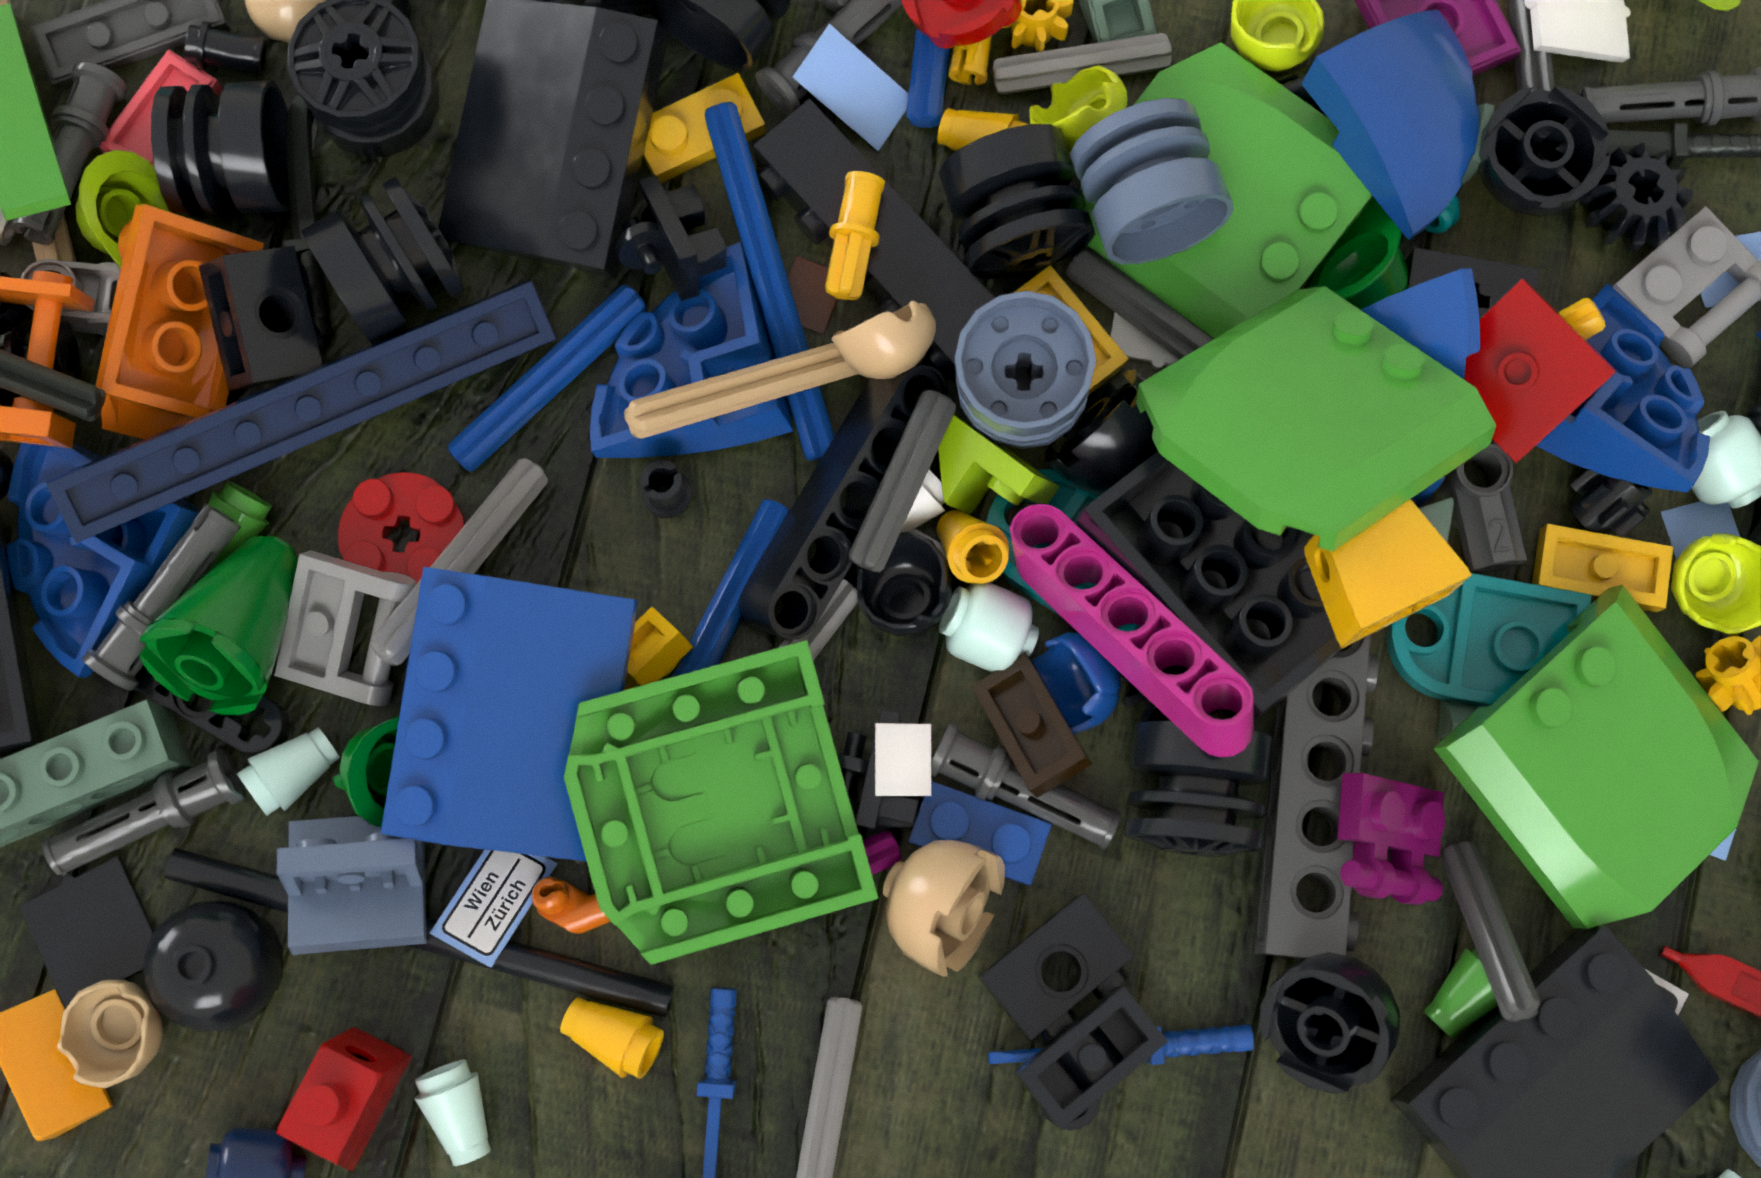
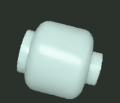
M1717 411L1697 420L1699 433L1710 436L1709 452L1704 469L1691 488L1701 502L1710 505L1728 502L1731 508H1739L1758 499L1761 496V435L1753 422L1748 417L1740 415L1728 416L1726 411Z
M990 582L970 584L966 589L960 586L956 588L939 624V632L946 635V648L950 654L992 673L996 670H1005L1024 653L1030 656L1038 639L1039 628L1032 625L1033 611L1028 599Z

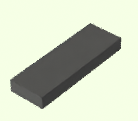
M106 0L32 26L30 29L52 85L57 89H61L73 84L70 74L73 66L78 62L98 64L112 71L165 52L168 49L184 45L190 24L201 26L203 21L212 23L213 29L221 31L229 29L230 26L220 0Z

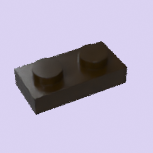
M1026 653L1020 655L1005 670H996L971 686L1026 786L1036 798L1092 765L1090 758L1040 672Z

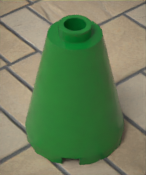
M251 536L247 538L150 623L140 638L139 642L144 641L145 646L139 655L142 664L153 678L175 696L189 702L194 693L214 701L208 710L221 715H243L255 710L266 694L288 619L289 602L298 563L294 549L286 541L275 536Z

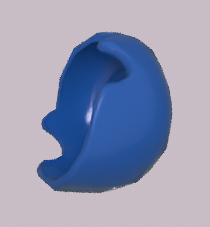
M1067 632L1047 640L1045 645L1050 647L1049 650L1033 659V662L1074 733L1086 731L1106 721L1114 712L1119 700L1121 689L1119 671L1079 633Z

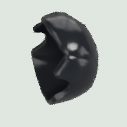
M913 532L899 534L885 568L881 572L869 571L862 567H858L856 586L858 588L857 599L859 608L875 628L897 637L923 632L933 627L944 615L952 599L951 569L946 558L932 540Z

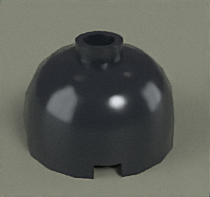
M1534 87L1519 90L1501 102L1482 131L1479 150L1481 163L1478 165L1482 183L1497 202L1516 213L1541 217L1563 212L1589 195L1598 185L1609 167L1610 154L1606 157L1607 145L1605 142V137L1609 133L1605 120L1590 101L1567 88L1554 87L1551 91H1531Z
M1127 370L1122 373L1129 383L1117 389L1108 381L1087 399L1085 410L1072 429L1063 435L1067 440L1059 453L1051 445L1046 450L1045 461L1062 478L1081 490L1102 495L1158 451L1152 439L1153 425L1146 410L1140 413L1136 405L1139 383L1145 380L1136 370Z
M233 901L197 902L171 914L154 931L143 956V982L152 1004L169 1021L196 1032L230 1031L255 1020L266 1009L263 1007L270 1001L273 991L278 990L283 977V949L274 927L264 917H259L252 909Z
M1328 952L1303 958L1277 977L1269 987L1260 1005V1031L1264 1042L1270 1037L1273 1047L1280 1054L1276 1062L1287 1075L1308 1088L1337 1094L1348 1092L1351 1086L1362 1085L1367 1082V1085L1379 1076L1399 1039L1400 1012L1390 986L1376 969L1358 958Z

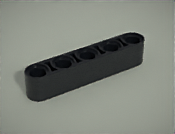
M917 364L915 367L894 378H869L743 588L739 609L743 620L750 627L791 640L806 636L816 626L853 563L849 559V552L921 393L925 390H932L948 397V387L945 378L938 369L930 365ZM909 381L910 397L906 403L904 390ZM878 434L879 448L876 455L874 456L872 451V443L875 436ZM846 487L848 490V500L845 507L841 509L840 496ZM815 540L816 554L809 564L807 552L810 544ZM783 594L784 608L782 613L775 618L774 607L779 597Z

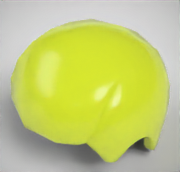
M1316 0L1232 1V42L1240 56L1258 69L1274 72L1290 69L1310 57L1323 40L1324 13Z
M1097 65L1081 70L1067 82L1053 83L1051 85L1052 101L1047 109H1043L1039 105L1030 107V124H1051L1061 128L1069 153H1071L1076 141L1090 127L1127 107V90L1123 81L1115 72Z
M1714 533L1711 536H1702L1689 543L1674 563L1671 591L1681 612L1703 627L1729 635L1740 634L1761 626V546L1750 540L1728 533Z

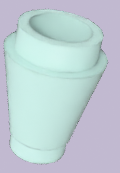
M317 727L308 734L304 733L248 758L247 760L250 765L238 772L237 775L266 816H268L279 807L285 812L330 768L331 764L340 759V756L321 729Z
M465 1059L440 1066L415 1079L420 1094L414 1099L444 1150L449 1154L453 1166L467 1164L485 1156L491 1151L487 1140L488 1132L478 1073H470Z

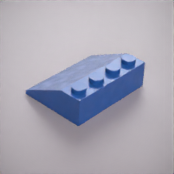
M423 567L381 834L450 846L587 862L565 784L564 774L579 703L624 691L638 600Z

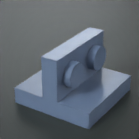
M360 816L289 821V847L277 848V875L288 895V948L291 954L299 955L427 944L425 841L381 834L382 827L369 825Z

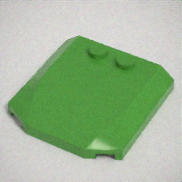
M1222 42L1160 71L1134 105L1161 98L1184 99L1195 106L1200 118L1202 132L1206 133L1209 141L1210 154L1208 159L1218 164L1233 202L1234 211L1226 224L1202 242L1164 259L1142 264H1119L1109 260L1092 216V211L1096 205L1085 199L1086 207L1083 210L1089 212L1096 233L1090 243L1084 248H1091L1213 339L1294 291L1302 289L1354 221L1356 222L1374 198L1332 146L1339 131L1330 119Z
M1325 286L1294 291L1139 383L1136 400L1140 413L1146 410L1153 425L1152 439L1159 454L1257 529L1281 535L1288 526L1320 536L1318 547L1332 552L1491 444L1496 424L1476 387Z
M1623 585L1610 587L1566 626L1570 634L1492 705L1478 707L1433 748L1573 928L1589 929L1652 912L1737 828L1759 763L1758 759Z
M807 640L591 699L578 705L564 780L600 910L627 936L650 965L878 899L862 837L857 830L823 706L825 703Z

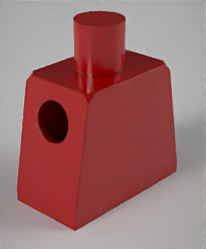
M356 1026L324 1042L317 1051L287 1108L276 1134L351 1172L354 1171L413 1055ZM355 1054L361 1055L371 1062L361 1060L355 1057Z

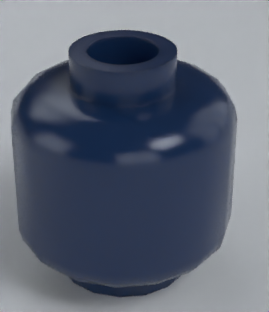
M235 1127L225 1133L221 1144L210 1143L206 1178H304L306 1155L293 1154V1142L276 1134L277 1129Z

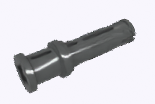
M851 0L815 33L808 31L807 33L799 34L793 40L794 48L774 66H763L756 72V80L761 90L780 111L790 115L800 107L799 100L809 92L792 77L828 24H831L854 46H857L883 24L899 7L903 6L901 0Z
M78 62L73 66L70 74L73 85L64 105L56 107L51 116L52 128L55 132L53 140L69 198L73 194L91 150L100 147L101 142L106 141L109 134L106 122L115 102L124 100L128 89L125 81L117 74L103 66L90 62ZM66 206L17 218L14 220L12 228L17 234H21L25 227H28L23 238L34 243L50 245L53 243Z
M1755 67L1751 74L1720 76L1716 70L1703 71L1701 74H1697L1693 81L1641 83L1591 88L1583 86L1579 88L1577 93L1592 103L1606 123L1693 118L1696 123H1700L1702 126L1716 125L1719 119L1750 117L1753 122H1761V67Z
M205 503L193 520L192 525L177 542L135 602L127 601L125 605L121 604L115 612L118 621L97 650H87L82 657L85 664L113 684L133 691L139 683L136 675L143 666L139 654L144 648L145 643L144 641H139L145 629L207 574L217 557L240 530L241 526L220 510Z
M949 721L931 758L932 777L941 773L974 789L975 797L982 801L985 799L991 801L996 796L1098 845L1103 850L1110 843L1121 819V811L1113 810L1069 789L1063 784H1059L1036 798L1029 791L1004 746L999 744L993 749L960 733L959 725L952 721Z
M217 748L209 752L207 761L177 775L173 772H166L160 775L157 781L153 783V790L110 810H106L55 836L44 838L42 841L44 856L51 869L57 875L65 876L82 865L114 850L123 848L127 844L168 825L174 828L191 826L195 823L197 815L227 801L233 805L244 801L246 792L243 782L237 775L239 770L227 752Z

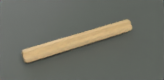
M830 343L632 400L629 403V407L624 410V418L629 425L631 434L636 438L643 439L854 376L857 373L847 364L835 344Z

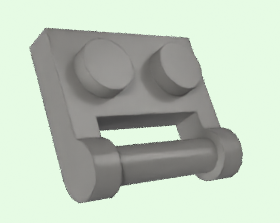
M1705 206L1619 280L1613 288L1663 331L1664 338L1660 346L1681 366L1690 368L1706 355V346L1756 302L1761 301V261H1758ZM1725 271H1728L1737 280L1739 285L1689 328L1681 327L1673 316Z
M312 550L299 554L289 602L288 619L281 640L274 676L364 704L375 706L389 705L394 687L393 682L388 680L392 664L379 658L370 645L363 675L348 671L364 593L379 597L371 634L372 638L416 585V580L403 574L378 571Z

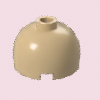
M939 840L932 841L919 848L905 862L898 861L894 864L883 886V895L888 898L886 919L889 933L907 957L942 977L948 976L946 967L958 972L967 964L979 948L995 916L990 912L983 913L990 891L1002 895L1005 882V865L1001 856L966 842Z

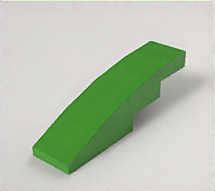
M10 3L0 5V207L5 220L9 221L71 205L53 136L43 111L35 78L28 62L18 23Z

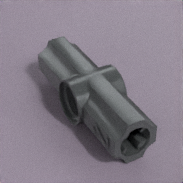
M1493 439L1488 447L1445 475V479L1440 485L1446 499L1452 497L1454 500L1453 511L1466 566L1470 573L1481 574L1498 571L1522 564L1527 560L1509 486L1513 475V462ZM1465 463H1473L1485 471L1488 479L1487 488L1477 487L1467 480L1464 473Z

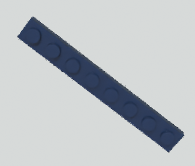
M526 280L47 480L46 485L75 542L78 543L556 340L532 281Z

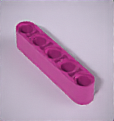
M1046 504L1030 505L1020 510L1012 520L1010 533L1017 572L1021 578L1201 750L1217 757L1234 756L1243 751L1251 742L1254 731V698L1252 688L1246 680L1061 510ZM1042 543L1052 544V545H1050V546H1048V547H1046V548H1040V549L1032 548L1033 546H1035V545H1037V544H1042ZM1082 583L1096 584L1090 589L1081 590L1074 588ZM1131 623L1142 626L1135 631L1129 632L1117 629L1124 624ZM1176 665L1189 669L1179 675H1170L1162 672L1163 669ZM1227 709L1237 715L1230 719L1218 720L1210 717L1208 714L1214 710Z

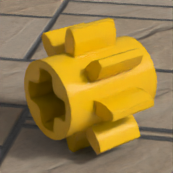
M1021 0L1022 11L1018 19L1011 25L1002 27H1011L1013 34L1012 48L1015 49L1022 44L1028 47H1035L1037 52L1044 51L1045 44L1052 37L1061 41L1066 39L1069 25L1064 19L1071 16L1074 1Z
M1733 634L1730 637L1719 640L1711 648H1706L1704 652L1706 653L1707 668L1695 674L1717 708L1723 712L1733 705L1735 708L1745 711L1747 715H1752L1754 710L1760 709L1761 635L1750 642L1746 638Z

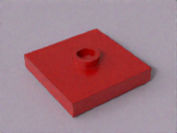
M1521 279L1480 318V350L1466 357L1464 380L1476 387L1496 424L1492 439L1517 463L1609 380L1617 370L1525 279Z

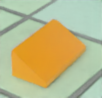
M56 989L0 1012V1066L29 1129L38 1142L54 1139L114 1106L105 1088L84 1085L73 1079L75 1074L74 1066L68 1057L57 1049L58 1041L61 1038L62 1013L65 1008Z

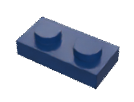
M931 781V796H924L908 844L921 848L932 841L958 840L979 846L1001 856L1005 865L1006 879L1030 887L1052 824L986 800L982 801L975 796Z

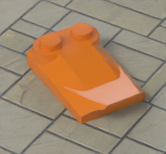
M147 204L135 205L133 218L123 226L118 237V251L122 259V265L96 386L103 389L106 393V400L101 409L102 429L145 440L226 406L229 391L198 266L222 255L263 250L264 243Z

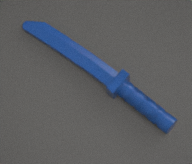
M715 986L711 987L710 992L711 1007L709 1008L710 1020H708L707 1032L709 1040H707L706 1046L707 1060H705L704 1073L706 1078H700V1082L697 1083L696 1094L699 1097H709L703 1178H716L722 1098L733 1099V1094L736 1093V1080L729 1079L731 1077L732 1062H730L733 1052L732 1037H734L735 1024L733 1022L735 1017L734 1008L737 997V988Z
M1251 1025L1222 1026L1223 1028L1208 1027L1203 1028V1030L1196 1028L1184 1029V1031H1164L1162 1034L1168 1042L1146 1060V1064H1165L1164 1056L1171 1058L1181 1057V1055L1196 1056L1201 1055V1053L1208 1055L1220 1054V1052L1253 1051L1254 1038ZM1042 1048L988 1052L989 1064L1026 1062Z

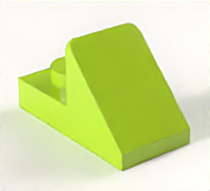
M956 413L953 414L938 448L942 492L947 505L970 514L979 505L989 488L1016 506H1019L1024 498L1037 504L1048 505L1059 489V485L1004 445L994 443L975 430L968 419Z

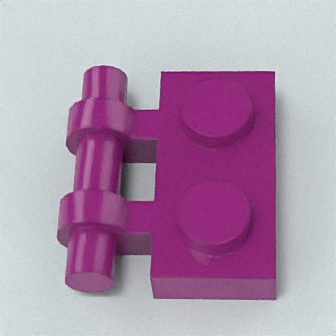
M1342 773L1337 839L1354 843L1353 860L1345 862L1341 867L1340 878L1342 883L1348 887H1353L1360 895L1370 898L1381 899L1391 894L1392 898L1397 902L1414 906L1421 905L1426 901H1437L1442 895L1443 884L1439 878L1430 876L1429 872L1423 868L1424 856L1440 857L1441 835L1445 828L1444 792L1365 773ZM1388 850H1391L1390 863L1387 861Z

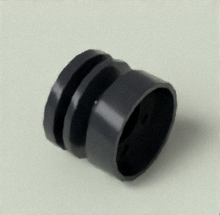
M326 0L317 4L298 22L288 43L287 69L296 91L304 100L305 105L311 110L320 128L339 148L361 157H389L411 148L430 130L439 110L440 86L409 19L392 3L385 0Z
M643 0L646 9L654 20H658L662 28L674 39L714 64L739 71H747L755 64L772 37L773 25L770 19H780L791 6L790 0Z
M275 81L226 83L221 92L220 104L216 94L209 85H191L189 91L184 86H165L158 89L154 96L151 112V145L160 191L171 213L186 218L199 217L202 211L208 217L221 216L225 214L230 204V196L242 215L286 212L290 210L285 119L288 110L282 92Z
M1028 124L998 131L960 148L944 161L939 170L944 191L954 217L965 220L958 231V235L963 247L968 249L965 257L969 270L977 278L985 280L1004 279L1048 267L1074 255L1088 245L1096 235L1089 212L1083 211L1086 203L1082 190L1069 185L1076 172L1061 128L1051 124Z
M396 176L383 183L382 186L397 210L383 217L369 193L360 197L362 209L369 223V226L358 231L340 211L336 210L301 230L328 280L372 345L408 325L407 316L399 296L409 290L429 311L434 310L438 305L424 282L435 275L439 277L451 298L465 291L460 283L453 251L423 202L420 203L403 188Z
M1172 721L1137 723L1133 730L1130 768L1146 776L1159 778L1158 789L1130 792L1127 804L1140 809L1156 811V818L1127 819L1125 821L1124 837L1145 842L1164 852L1192 856L1226 857V855L1239 852H1258L1264 850V832L1235 826L1236 819H1262L1267 816V806L1251 799L1238 797V786L1256 785L1269 781L1272 737L1266 733L1254 730L1251 742L1243 751L1234 756L1217 757L1201 750Z

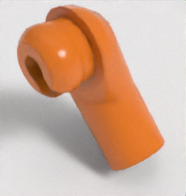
M552 876L542 878L533 887L532 902L537 912L546 920L571 933L581 934L611 922L600 910L596 893L590 895L569 882Z

